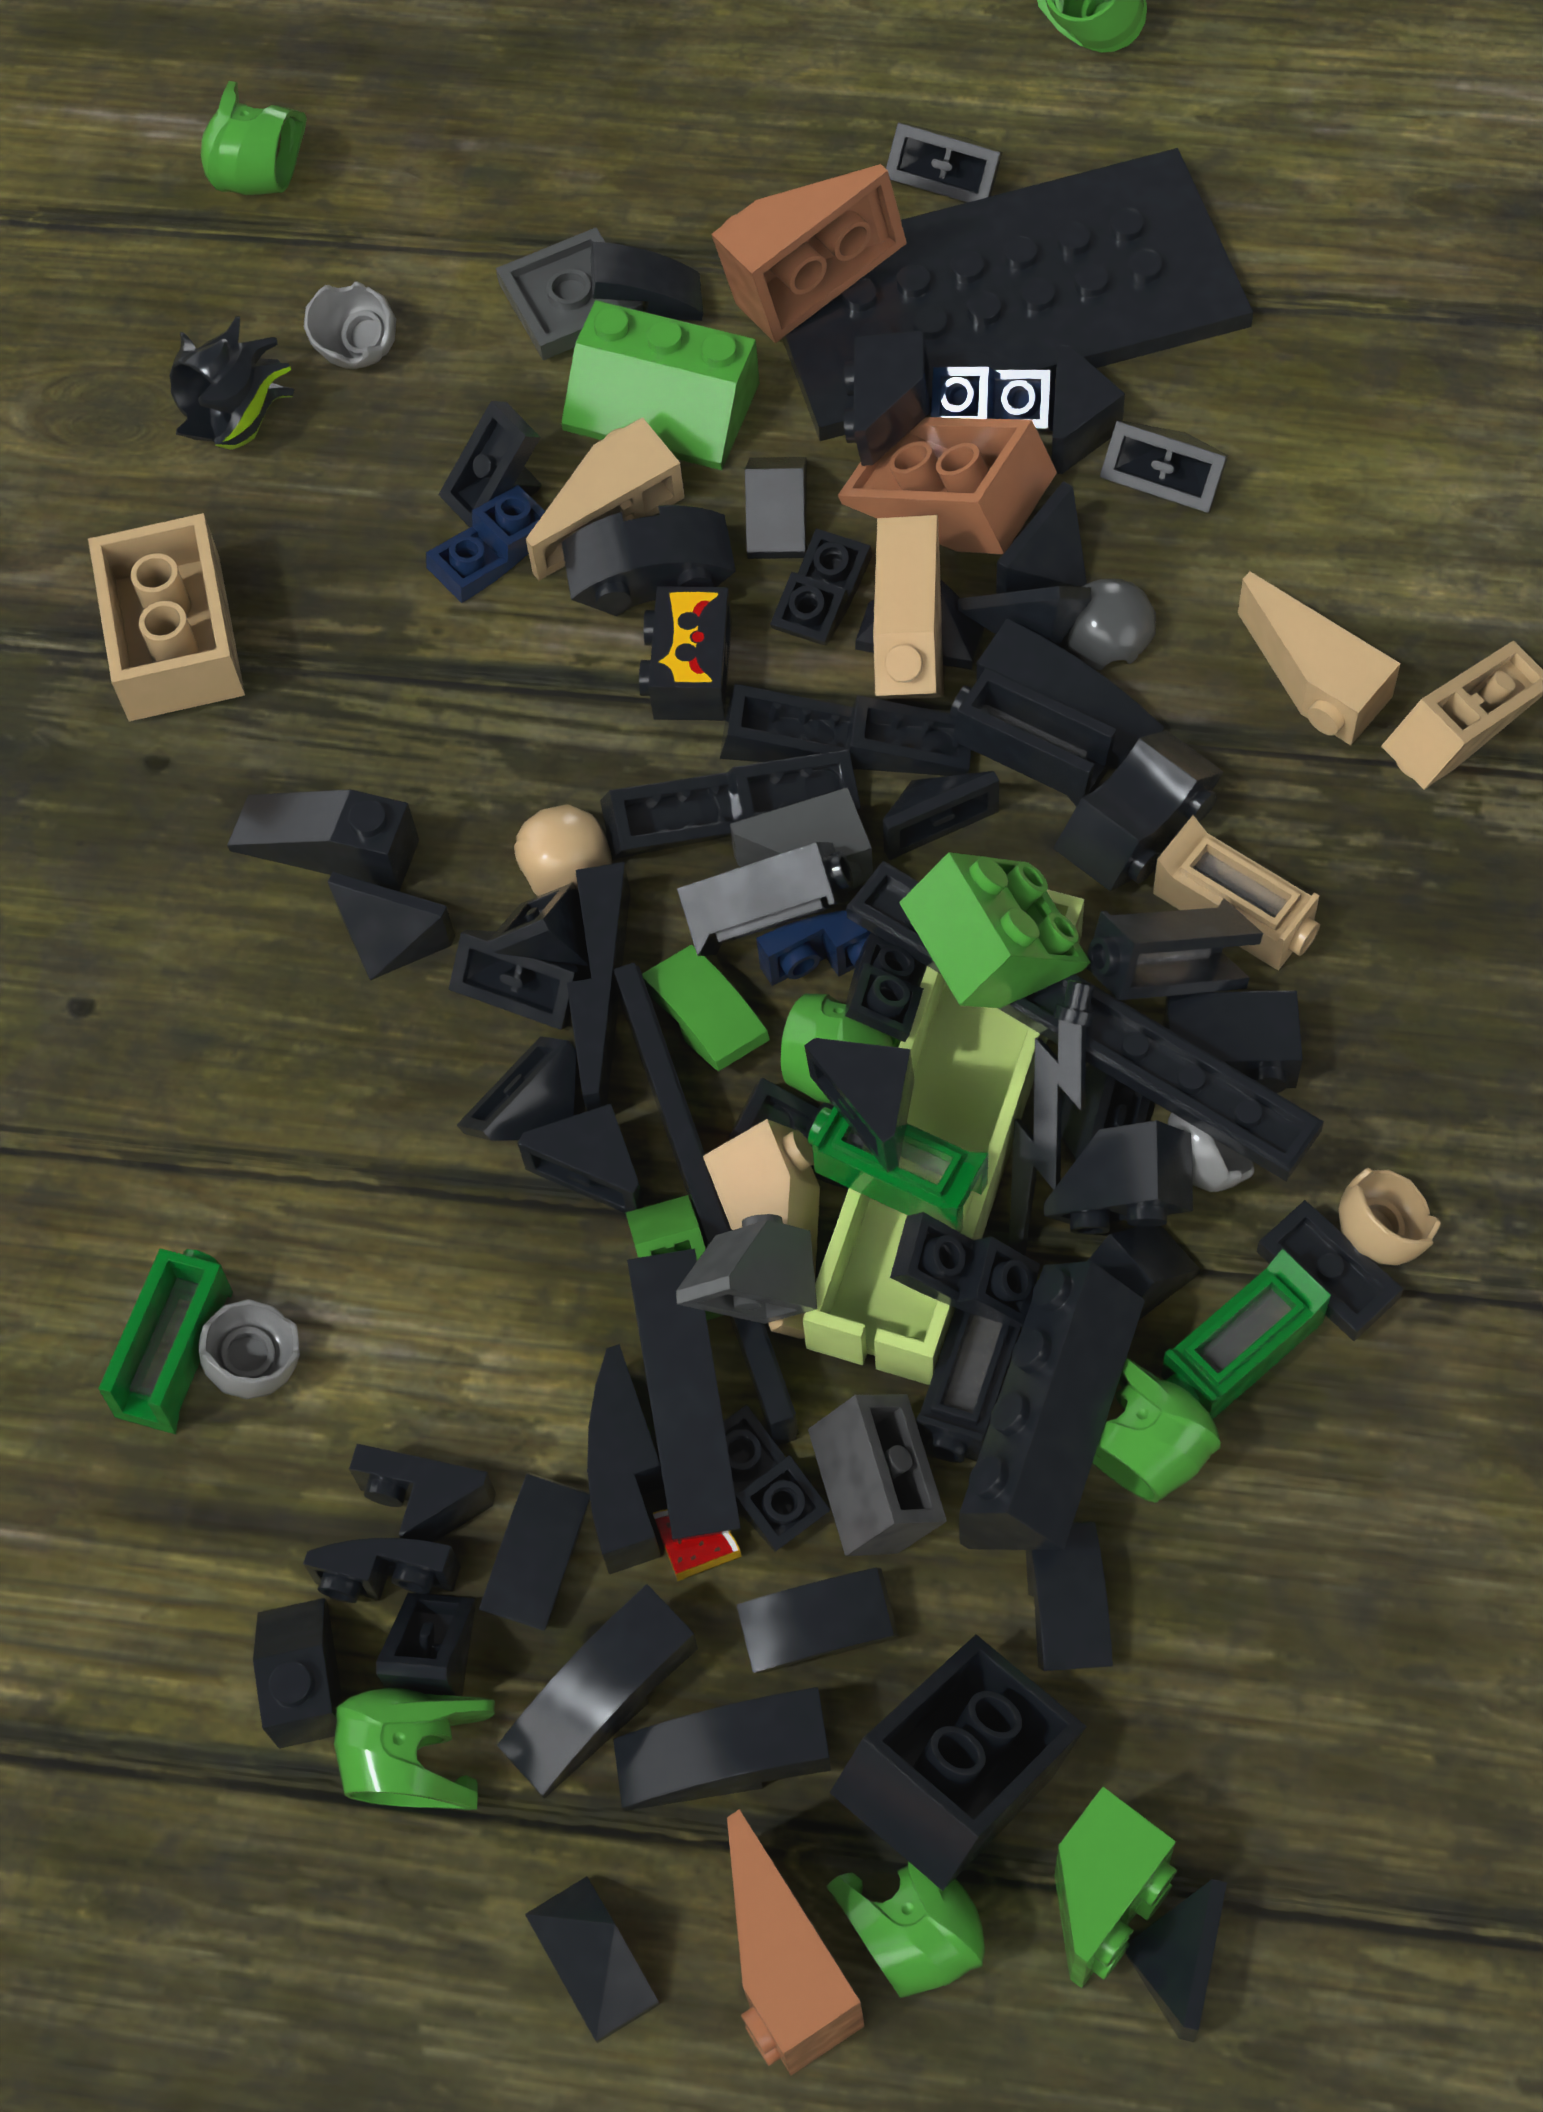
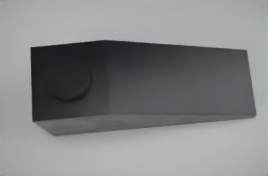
M349 789L248 795L227 846L231 852L328 875L336 872L400 891L419 843V837L407 802Z

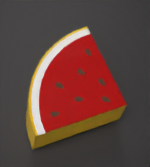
M668 1509L653 1512L655 1523L677 1581L742 1557L740 1548L730 1532L673 1542Z

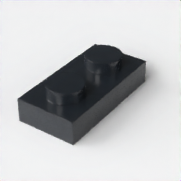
M1306 1200L1298 1205L1258 1243L1257 1253L1269 1264L1284 1249L1331 1294L1325 1315L1353 1341L1358 1339L1400 1299L1403 1288L1369 1257L1359 1253L1346 1236Z

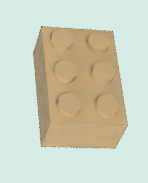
M204 513L89 538L88 542L111 683L128 721L245 696L220 558Z

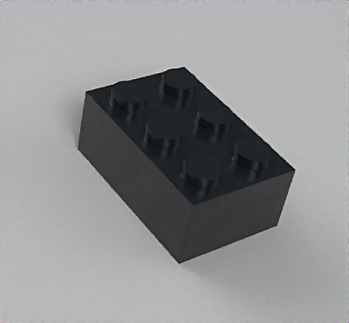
M975 1634L862 1738L830 1793L938 1888L944 1891L1050 1782L1087 1726Z

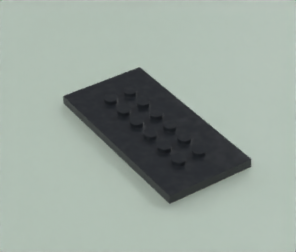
M1178 148L902 219L901 223L907 244L788 333L782 340L819 441H824L845 435L844 409L854 407V396H847L844 377L845 361L854 360V336L923 330L930 363L931 412L933 367L1052 370L1056 373L1058 345H1070L1095 368L1252 327L1253 310Z

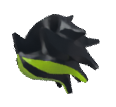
M235 316V319L224 333L209 340L199 348L195 347L194 343L184 332H180V350L174 359L169 377L171 395L177 407L187 419L176 429V435L194 440L212 441L218 448L229 450L240 448L255 439L272 402L278 398L293 397L295 390L272 383L275 379L291 370L289 363H280L278 359L260 358L267 350L278 345L277 338L270 337L238 343L241 323L240 316Z

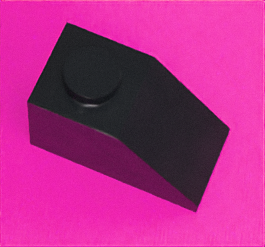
M321 1598L258 1612L253 1665L263 1730L279 1749L334 1737L337 1724L335 1708L343 1703L327 1600Z

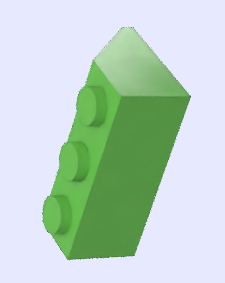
M595 300L575 343L561 423L563 431L603 440L613 430L624 428L643 417L678 460L722 470L760 384L756 339Z

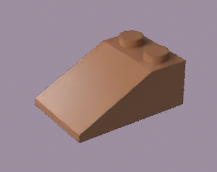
M881 164L757 199L741 212L727 219L720 228L711 234L736 305L774 343H777L907 244L889 173Z
M925 417L874 465L862 466L860 462L838 494V498L843 505L874 518L938 515L940 545L957 552L1004 554L1050 485L1057 471L1032 420Z
M739 1809L727 1817L742 1984L750 2009L742 2013L741 2017L746 2025L745 2028L767 2065L770 2066L781 2059L792 2076L865 2027L862 2007L857 1995Z

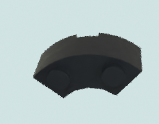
M663 505L658 506L660 515L623 521L622 512L581 528L561 542L571 600L618 616L633 606L656 600L657 586H719L736 572L725 515L699 507Z
M1168 731L1139 738L1127 758L1112 776L1095 791L1081 798L1053 849L1109 891L1119 888L1131 879L1137 884L1142 883L1156 868L1157 859L1191 816L1194 815L1198 822H1200L1210 812L1217 800V793L1213 789L1224 771Z

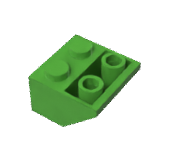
M948 852L899 902L960 1006L1002 1008L1083 971L1091 963L1078 943L1079 934L1077 929L1069 919L1060 914L1047 893L1048 884L1046 879L1029 862Z
M1105 1787L1100 1789L1059 1844L1054 1875L1069 1977L1081 1989L1093 1973L1103 1980L1109 1976L1130 1945L1127 1941L1134 1930L1128 1926L1136 1914L1146 1921L1151 1918L1173 1885L1170 1882L1177 1872L1169 1864L1176 1841Z

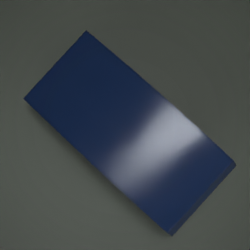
M933 367L931 417L1032 420L1037 431H1053L1056 373L1052 370Z
M516 485L472 510V527L426 552V568L463 603L498 580L528 554L526 538L543 516L545 510L519 485Z
M847 910L802 919L756 938L760 968L771 986L787 978L798 979L812 972L819 962L824 959L828 960L837 976L840 977L855 969L861 948L871 932L848 919Z

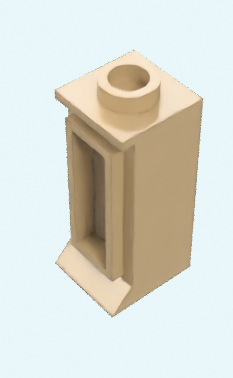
M1194 815L1191 816L1157 859L1154 895L1179 910L1217 908L1223 898H1225L1263 932L1260 944L1239 947L1278 971L1293 952L1299 956L1303 955L1319 931L1320 924L1314 919L1320 895L1315 892L1312 896L1208 834Z

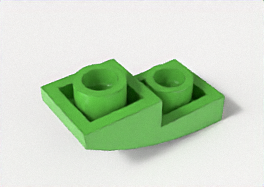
M692 944L642 974L650 998L679 1023L684 1042L718 1072L770 1040L767 1029L742 996L705 956H697L695 947Z

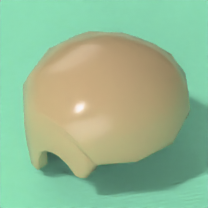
M565 804L540 810L524 822L516 836V843L514 845L516 861L537 896L574 882L579 893L576 870L612 864L611 850L604 830L597 819L591 813Z
M1364 1169L1346 1187L1338 1208L1342 1234L1346 1236L1359 1253L1369 1257L1377 1264L1394 1266L1416 1259L1433 1245L1432 1240L1441 1225L1438 1218L1430 1216L1427 1201L1410 1179L1389 1169Z

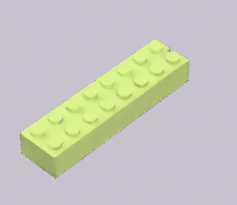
M1047 889V893L1060 914L1069 919L1077 929L1079 943L1082 936L1084 899ZM927 966L920 985L924 990L910 1035L906 1042L900 1041L898 1047L911 1049L914 1086L907 1123L966 1151L988 1153V1184L982 1195L972 1191L963 1206V1229L961 1233L973 1240L982 1239L1014 1142V1120L1018 1118L1021 1120L1034 1082L1035 1038L1040 1037L1045 1044L1048 1038L998 1008L960 1006L943 976ZM864 1144V1147H863L862 1150H864V1151H866V1152L872 1154V1153L870 1152V1150H869V1149L866 1147V1145ZM900 1157L898 1167L938 1185L942 1176ZM849 1188L815 1283L817 1309L806 1312L803 1317L806 1349L860 1365L864 1364L867 1354L874 1355L876 1370L930 1385L956 1308L890 1278L906 1216L908 1215Z

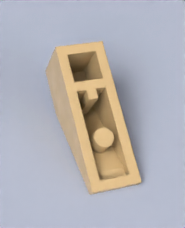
M643 417L624 428L613 430L603 440L592 446L527 536L526 543L532 572L538 581L565 566L561 542L581 528L622 512L623 521L654 516L659 513L658 506L673 505L685 498L680 462Z
M938 515L877 518L873 629L875 696L884 700L944 697Z
M1251 571L1243 578L1238 615L1300 714L1308 718L1310 723L1320 732L1326 735H1335L1349 745H1352L1393 697L1400 663Z
M1513 640L1422 698L1381 747L1396 761L1404 774L1413 778L1425 790L1456 769L1543 696V669Z
M766 1119L705 1154L703 1158L732 1230L742 1228V1220L747 1217L773 1214L781 1216L783 1224L811 1231L815 1277L820 1186L811 1167L814 1165L813 1149L800 1131ZM805 1313L768 1323L773 1332L799 1339L805 1338L803 1327Z

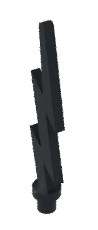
M1075 980L1068 981L1063 1004H1056L1053 1015L1054 1018L1059 1019L1058 1057L1040 1037L1035 1038L1034 1135L1031 1134L1019 1118L1014 1120L1009 1247L1023 1255L1026 1254L1037 1170L1053 1190L1061 1181L1062 1090L1080 1110H1085L1086 1026H1092L1095 1015L1094 1012L1089 1011L1094 985Z

